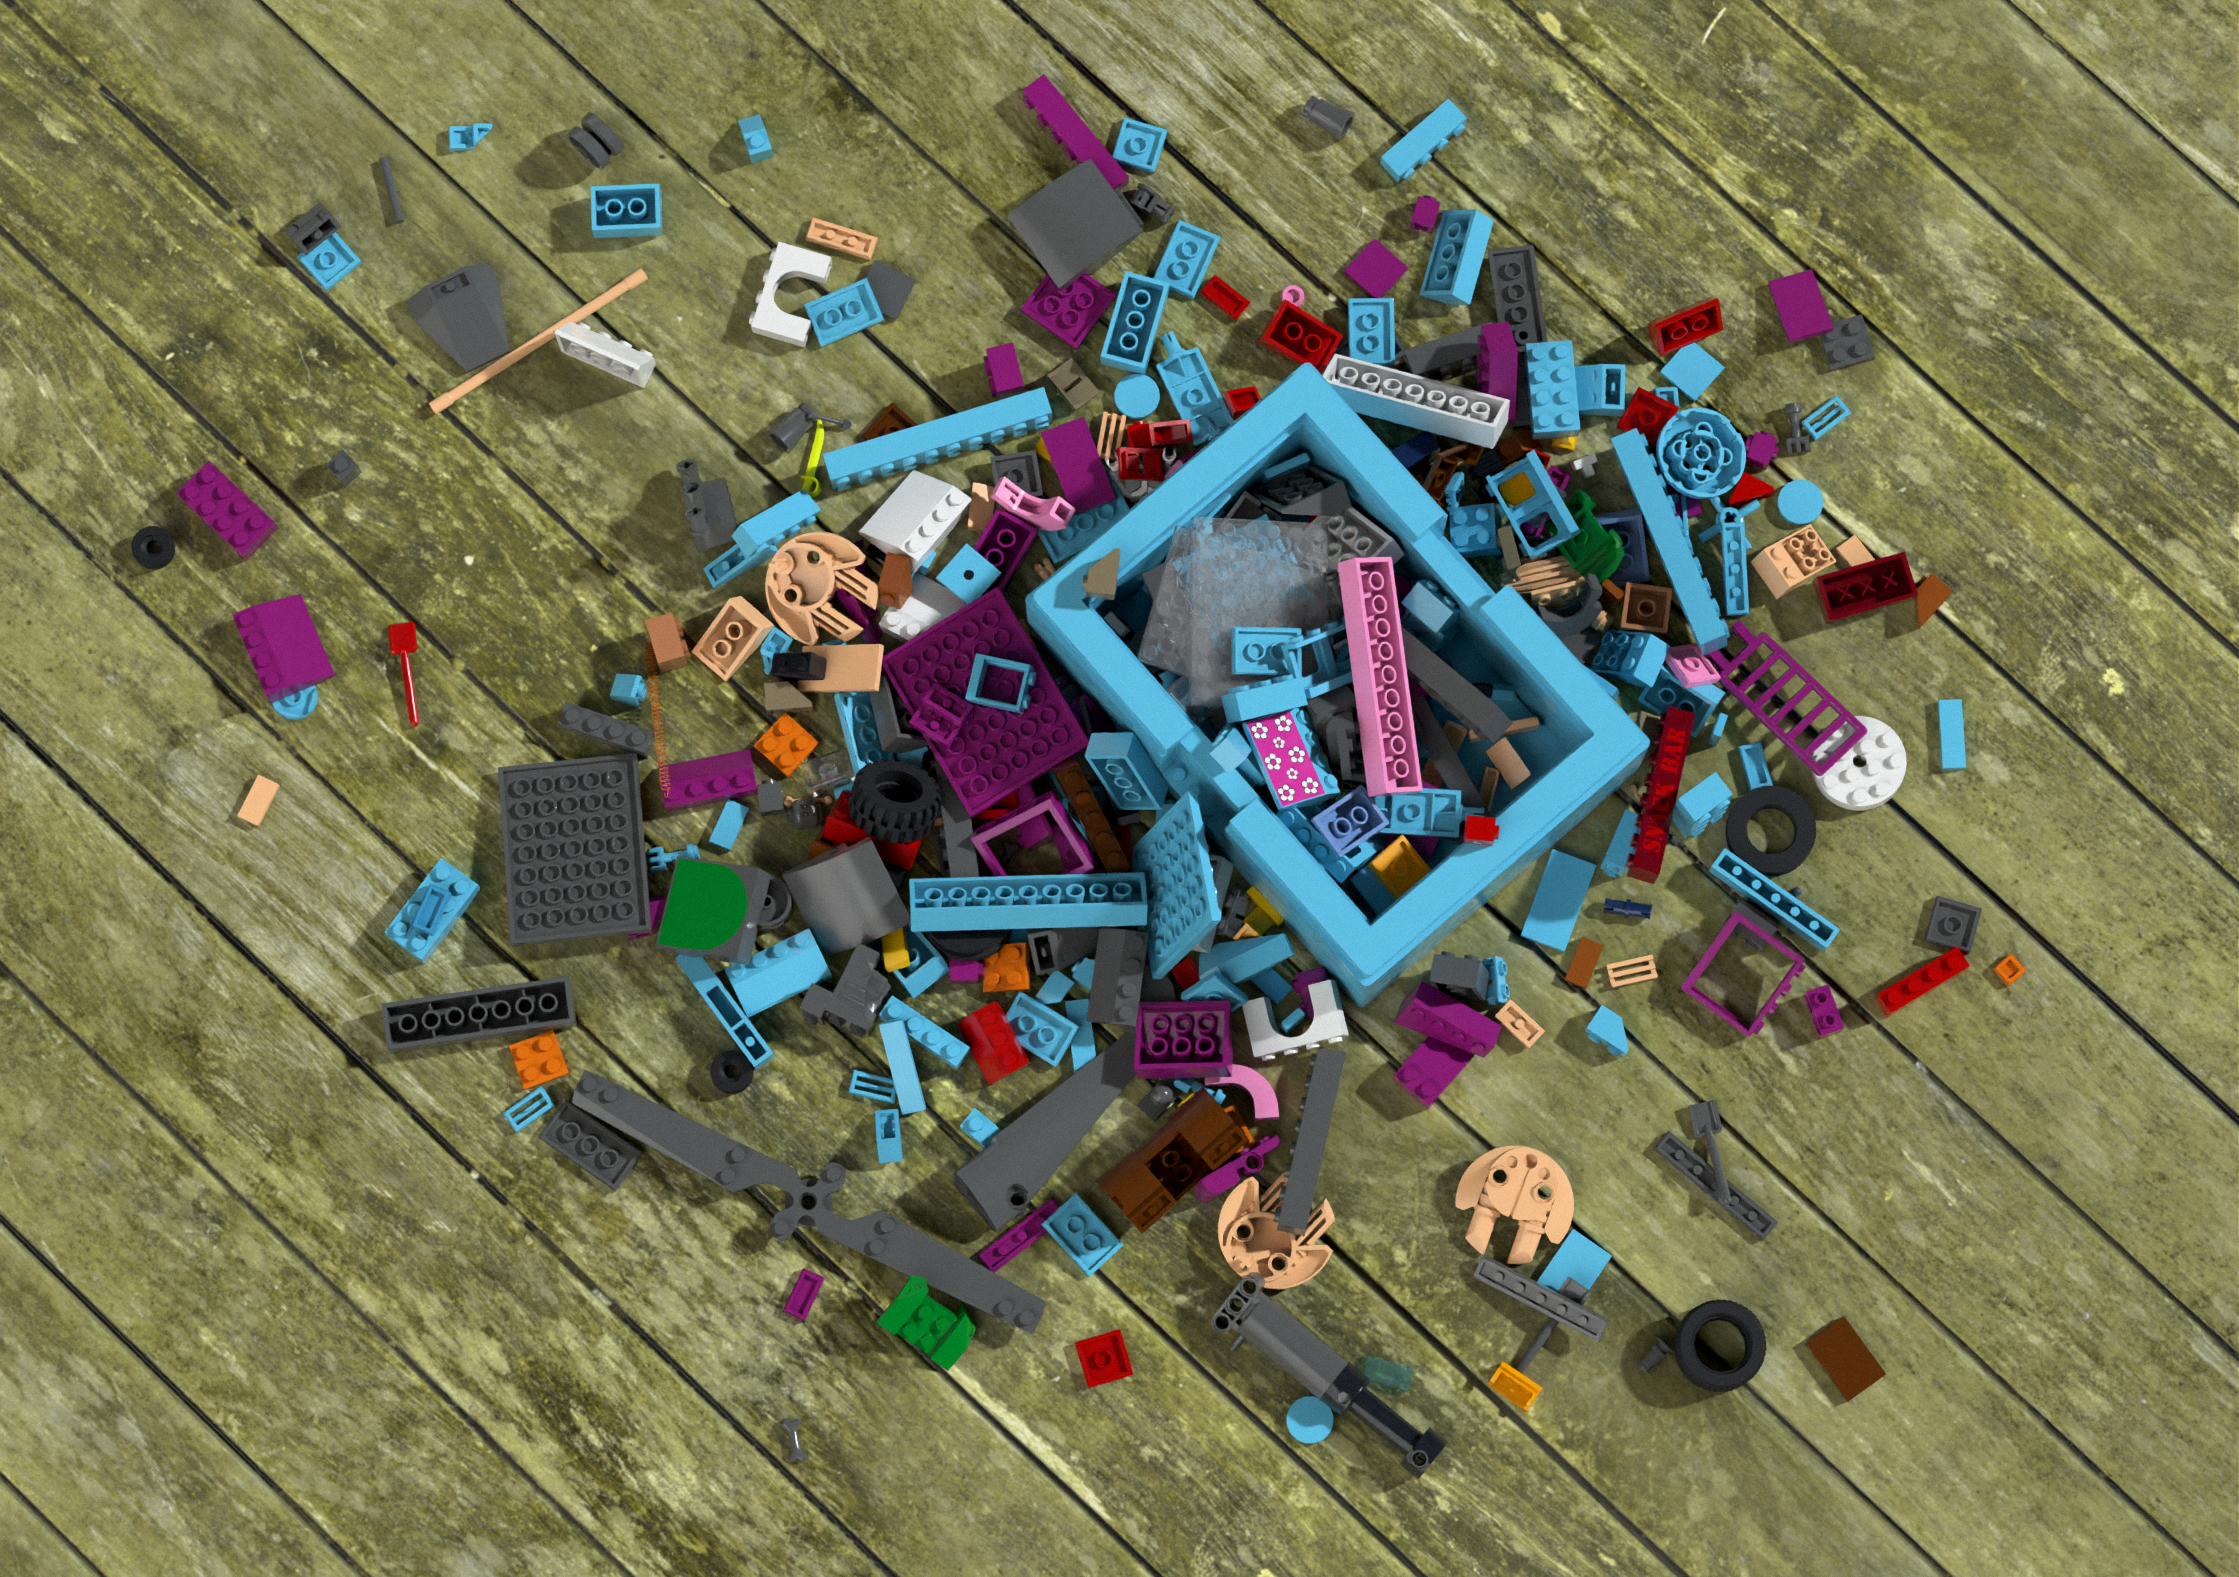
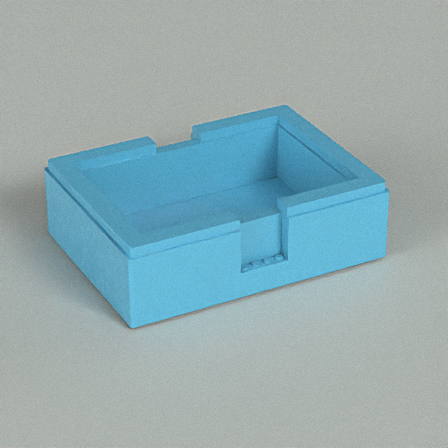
M1304 363L1029 593L1025 599L1027 625L1031 637L1070 681L1074 683L1081 693L1084 692L1115 727L1113 730L1116 733H1123L1125 731L1135 733L1167 783V791L1176 801L1187 791L1197 792L1198 800L1201 803V818L1205 825L1204 833L1224 856L1234 864V867L1251 886H1254L1284 919V924L1320 965L1323 966L1358 1007L1362 1008L1367 1006L1638 772L1649 747L1650 740L1511 585H1506L1497 594L1487 585L1443 536L1448 517L1444 510L1311 363ZM1303 453H1307L1310 459L1309 465L1343 481L1352 508L1396 541L1404 555L1393 565L1394 573H1401L1409 577L1412 589L1418 581L1424 579L1431 580L1439 587L1438 591L1451 597L1456 602L1455 606L1460 609V619L1457 625L1460 630L1446 647L1434 652V654L1442 655L1449 659L1456 672L1471 684L1486 683L1493 685V683L1514 685L1513 701L1489 699L1511 721L1535 716L1538 717L1539 728L1536 730L1502 736L1494 743L1496 744L1506 737L1532 774L1531 778L1513 790L1510 789L1501 774H1499L1490 810L1491 816L1496 818L1495 825L1500 826L1498 840L1494 839L1492 846L1467 843L1458 844L1440 837L1431 856L1437 866L1379 916L1376 914L1369 919L1337 885L1338 880L1331 873L1330 875L1335 881L1329 876L1253 790L1254 787H1251L1236 769L1228 774L1209 754L1213 749L1211 744L1216 740L1217 736L1181 660L1179 659L1172 669L1166 667L1164 670L1156 672L1163 680V686H1161L1130 651V641L1127 640L1125 642L1121 640L1104 619L1111 611L1125 620L1135 632L1144 628L1157 609L1153 601L1141 590L1144 583L1140 573L1163 562L1168 563L1191 541L1195 544L1189 535V531L1194 529L1195 525L1200 523L1228 495H1231V498L1220 509H1224L1225 513L1210 525L1214 533L1242 493L1263 484V473L1266 469ZM1280 513L1282 517L1281 522L1296 537L1312 516ZM1115 548L1120 549L1115 600L1086 597V590L1082 589L1083 576H1088L1089 568ZM1299 555L1295 562L1292 561L1297 573L1300 570L1311 574L1307 571L1311 563ZM1323 585V588H1322L1321 593H1322L1328 586ZM1321 596L1319 597L1312 622L1307 625L1301 624V632L1314 628H1320L1321 630L1324 629V624L1334 621L1331 612L1324 606L1326 601ZM1285 611L1276 614L1274 628H1285L1288 620L1283 618ZM1346 629L1328 636L1331 645L1347 639ZM1417 631L1416 634L1420 636L1421 632ZM1226 648L1224 673L1226 674V677L1228 679V658ZM1430 697L1425 698L1432 712L1440 716L1439 723L1442 724V729L1447 719L1467 728L1454 714H1450L1443 708L1441 703ZM1467 732L1457 756L1477 791H1479L1484 769L1486 767L1497 769L1485 753L1494 744L1488 739L1470 743ZM1361 751L1357 752L1358 758H1362ZM1423 757L1422 761L1419 762L1420 774L1428 760L1426 757ZM1444 781L1440 789L1449 790ZM1360 782L1367 791V785Z

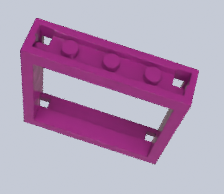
M1054 790L974 829L971 840L994 876H1009L987 840L1047 810L1051 812L1081 859L1080 862L1054 875L1089 874L1094 869L1097 857Z
M1736 910L1680 988L1750 1037L1752 1033L1757 1035L1765 1025L1762 1022L1766 1014L1771 1016L1778 1006L1775 1002L1780 995L1785 997L1792 987L1789 982L1793 976L1798 978L1806 968L1803 965L1806 959ZM1739 922L1795 961L1750 1025L1694 986Z

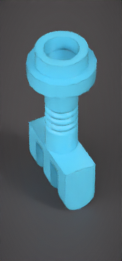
M687 844V849L665 854L662 846L647 849V855L657 854V857L648 858L649 864L658 863V866L649 868L650 873L666 871V863L676 861L677 856L700 859L699 848L693 844Z
M1176 1078L1174 1081L1175 1087L1185 1093L1190 1088L1197 1092L1203 1087L1219 1105L1222 1104L1226 1096L1222 1093L1223 1090L1218 1089L1215 1092L1195 1081V1078Z

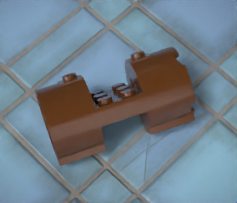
M1203 1087L1167 1117L1169 1122L1137 1150L1127 1152L1096 1180L1141 1234L1178 1203L1177 1201L1211 1171L1214 1172L1249 1141L1238 1125Z

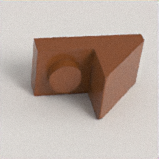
M1531 428L1514 431L1511 437L1494 446L1495 452L1504 467L1526 457L1529 448L1537 451L1542 449L1538 439L1532 440Z

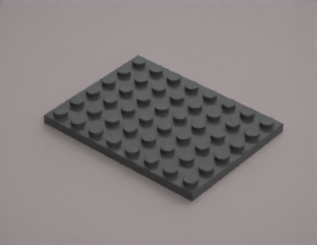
M628 753L498 767L511 946L652 932L638 754Z

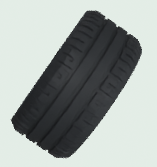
M1711 1300L1696 1306L1683 1318L1674 1337V1356L1680 1371L1692 1384L1708 1391L1727 1392L1745 1385L1757 1374L1766 1355V1336L1759 1319L1747 1307L1731 1300ZM1720 1320L1729 1322L1738 1328L1744 1337L1746 1347L1744 1359L1739 1366L1733 1370L1720 1372L1711 1370L1701 1363L1696 1355L1694 1341L1696 1333L1702 1325L1710 1321Z

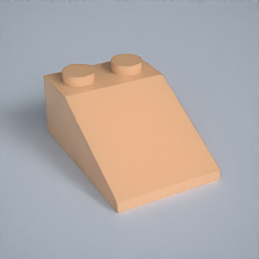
M742 596L730 598L694 647L692 653L724 681H727L761 645L775 625Z

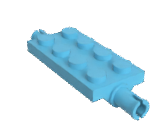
M1174 331L1168 332V336L1167 334L1161 336V340L1169 353L1168 359L1157 364L1156 368L1180 419H1190L1193 437L1192 444L1196 448L1211 442L1234 421L1198 346L1190 350L1181 349Z
M1422 788L1423 791L1406 795L1371 797L1389 821V824L1378 832L1381 834L1459 838V824L1462 821H1466L1467 815L1484 817V807H1463V804H1461V790Z

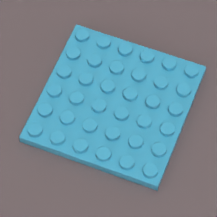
M1187 791L1133 847L1131 859L1133 873H1145L1147 925H1143L1144 933H1149L1147 951L1152 979H1162L1221 921V910L1218 908L1217 888L1214 886L1212 876L1213 867L1210 864L1208 855L1209 846L1206 843L1204 834L1205 825L1200 813L1201 803L1198 800L1196 791Z

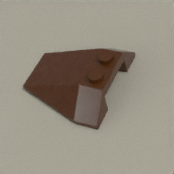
M1468 442L1437 454L1422 486L1448 515L1445 528L1450 523L1449 511H1447L1448 503L1441 500L1459 461L1476 466L1484 449L1480 445Z

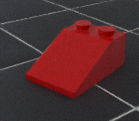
M1285 299L1278 303L1257 342L1299 365L1311 363L1322 374L1343 335Z

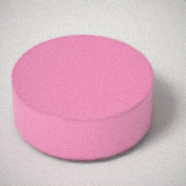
M1296 285L1287 286L1282 291L1281 301L1286 299L1295 306L1300 307L1304 302V292Z

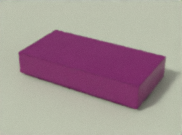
M803 1268L783 1312L805 1321L825 1278Z

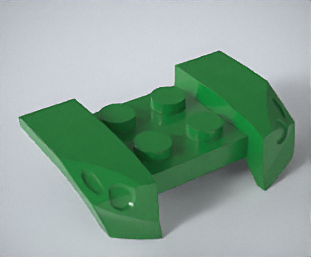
M1578 488L1566 504V507L1581 533L1560 544L1558 548L1571 566L1584 579L1587 574L1596 575L1601 585L1616 571L1625 555L1622 548V540L1614 532L1613 528L1609 531V534L1606 533L1591 512L1596 503L1590 499L1588 494ZM1551 519L1546 526L1551 531V538L1558 534V529Z
M911 1275L898 1295L876 1322L895 1335L897 1333L927 1353L931 1360L949 1371L967 1349L976 1330L974 1317L963 1303L959 1305L957 1313L954 1314L927 1296L929 1289L926 1278Z

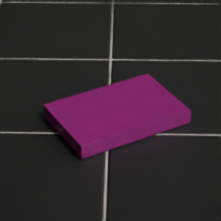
M1812 269L1768 282L1769 290L1789 344L1833 331L1834 327Z

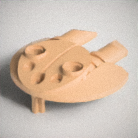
M809 532L791 539L776 552L768 565L769 568L765 582L766 598L774 619L788 635L799 642L813 646L819 639L820 626L843 642L851 640L864 630L832 608L833 605L829 603L835 596L834 592L838 591V589H845L876 610L879 598L878 585L855 570V566L863 564L866 558L861 550L852 542L839 535L829 532ZM813 551L819 554V562L814 559ZM791 589L796 591L797 599L791 596Z
M1507 1145L1487 1151L1470 1164L1458 1185L1456 1207L1461 1210L1470 1207L1475 1209L1465 1238L1483 1255L1497 1217L1499 1218L1503 1214L1507 1217L1510 1215L1513 1219L1519 1220L1518 1225L1520 1226L1506 1263L1523 1264L1532 1262L1542 1234L1546 1233L1552 1243L1559 1244L1562 1241L1573 1218L1574 1197L1568 1177L1558 1163L1550 1156L1528 1146ZM1496 1170H1503L1507 1177L1499 1181L1494 1178L1493 1173ZM1541 1186H1547L1551 1189L1552 1193L1548 1197H1542L1538 1193V1189Z
M1285 1172L1277 1178L1263 1195L1259 1194V1183L1253 1176L1243 1181L1226 1199L1218 1222L1219 1244L1227 1263L1241 1278H1244L1251 1272L1260 1273L1264 1277V1288L1289 1289L1309 1281L1323 1269L1333 1252L1327 1245L1315 1244L1335 1221L1331 1206L1325 1197L1310 1212L1305 1236L1277 1230L1278 1223L1274 1222L1276 1209H1282L1283 1200H1279L1281 1187L1287 1186L1288 1178L1284 1177ZM1247 1227L1250 1230V1235L1247 1238H1240L1237 1235L1238 1228ZM1275 1259L1283 1260L1285 1263L1284 1269L1275 1270L1272 1267V1261ZM1248 1280L1249 1283L1256 1285L1253 1281Z

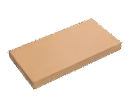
M881 644L803 646L802 652H812L826 658V672L824 680L798 681L797 690L801 693L879 691L884 646Z

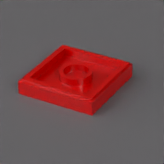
M1638 387L1616 427L1624 432L1637 428L1639 435L1644 433L1648 444L1656 448L1658 436L1662 428L1677 414L1680 408Z
M1120 1329L1075 1342L1088 1389L1134 1375Z

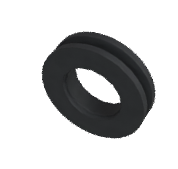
M1762 786L1744 794L1732 808L1726 823V842L1731 853L1764 876H1780L1793 871L1805 861L1815 843L1816 822L1811 808L1797 793L1780 786ZM1763 809H1776L1790 818L1794 826V839L1786 850L1767 854L1758 850L1751 843L1748 837L1747 825L1750 818L1756 812Z
M1012 929L983 930L975 934H963L957 931L925 932L930 943L943 955L959 961H978L1000 951L1008 942Z

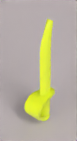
M817 419L815 439L805 476L801 475L800 479L804 480L802 489H805L810 497H816L822 492L821 483L814 477L824 441V428L822 421ZM813 482L817 483L816 489L811 492Z

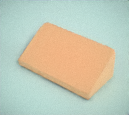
M973 482L968 530L979 532L985 530L994 512L995 500L990 496L995 487Z
M1506 737L1485 751L1497 770H1500L1501 776L1511 790L1531 778L1532 774Z

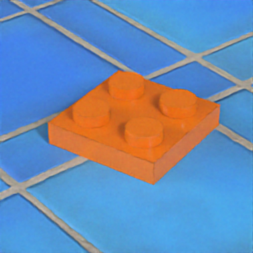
M785 712L755 743L754 748L789 778L819 746V742Z
M1029 943L1005 944L996 954L983 959V992L998 993L1030 990Z
M554 1030L509 1045L525 1091L569 1075Z

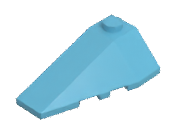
M1286 933L1217 943L1211 947L1210 953H1199V978L1202 980L1216 970L1237 987L1295 955V952Z

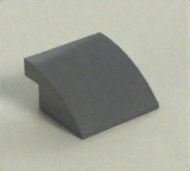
M1091 159L1046 185L1007 216L1059 289L1069 287L1083 274L1096 273L1143 232Z
M870 837L850 847H847L843 842L782 874L823 956L854 948L858 943L865 944L911 923L910 916Z

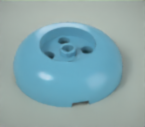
M1691 408L1679 412L1664 425L1656 444V460L1662 476L1673 489L1691 498L1709 499L1726 493L1736 485L1745 468L1746 450L1740 433L1736 432L1728 418L1710 409ZM1685 439L1690 441V448H1686L1687 442ZM1683 461L1689 464V469L1684 467ZM1703 466H1709L1711 472L1709 470H1703Z

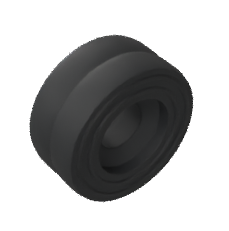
M148 526L136 533L132 540L131 549L133 556L141 566L156 570L167 566L172 561L175 554V543L165 529L158 526ZM151 542L159 543L160 548L157 553L151 554L147 551V546Z
M736 1050L720 1053L713 1060L710 1068L713 1083L720 1091L727 1094H737L747 1089L752 1082L754 1074L753 1066L745 1054ZM736 1066L739 1070L737 1077L733 1079L728 1078L725 1075L727 1067Z

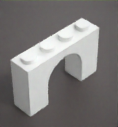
M778 242L777 248L773 247L771 251L770 261H772L770 269L765 270L763 276L765 285L763 290L758 291L756 303H758L756 312L752 311L749 324H751L753 333L805 348L812 328L811 320L787 314L780 310L774 302V295L776 289L783 281L793 277H801L826 284L832 266V258Z
M1327 980L1308 985L1314 1009V1018L1310 1028L1304 1034L1297 1037H1288L1278 1029L1270 998L1261 997L1249 1000L1242 1005L1254 1057L1262 1058V1061L1275 1059V1054L1284 1052L1285 1056L1298 1053V1048L1315 1049L1321 1047V1042L1328 1041L1329 1044L1342 1042V1037L1349 1036L1336 981Z

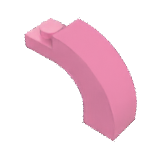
M1005 476L998 480L990 496L1002 505L1007 513L1036 529L1046 531L1066 528L1076 510L1060 496L1051 499H1040L1031 496Z
M1232 1064V1077H1204L1205 1087L1207 1088L1234 1086L1244 1090L1252 1099L1255 1122L1279 1119L1278 1103L1274 1090L1268 1081L1255 1070L1246 1066Z

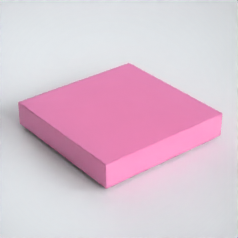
M1696 643L1670 647L1664 659L1684 688L1717 683L1721 678L1705 655L1702 656Z

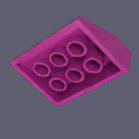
M301 594L253 605L232 614L270 703H274L286 696L288 697L335 676Z
M1230 1000L1139 1003L1134 1055V1070L1139 1079L1232 1077L1233 1049Z

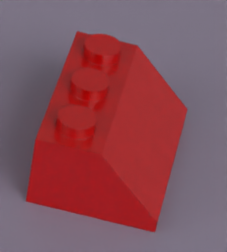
M1709 297L1697 301L1690 306L1678 309L1671 314L1647 323L1649 338L1659 355H1666L1723 331L1718 298Z
M992 1002L957 1023L989 1086L1031 1064L999 1002Z

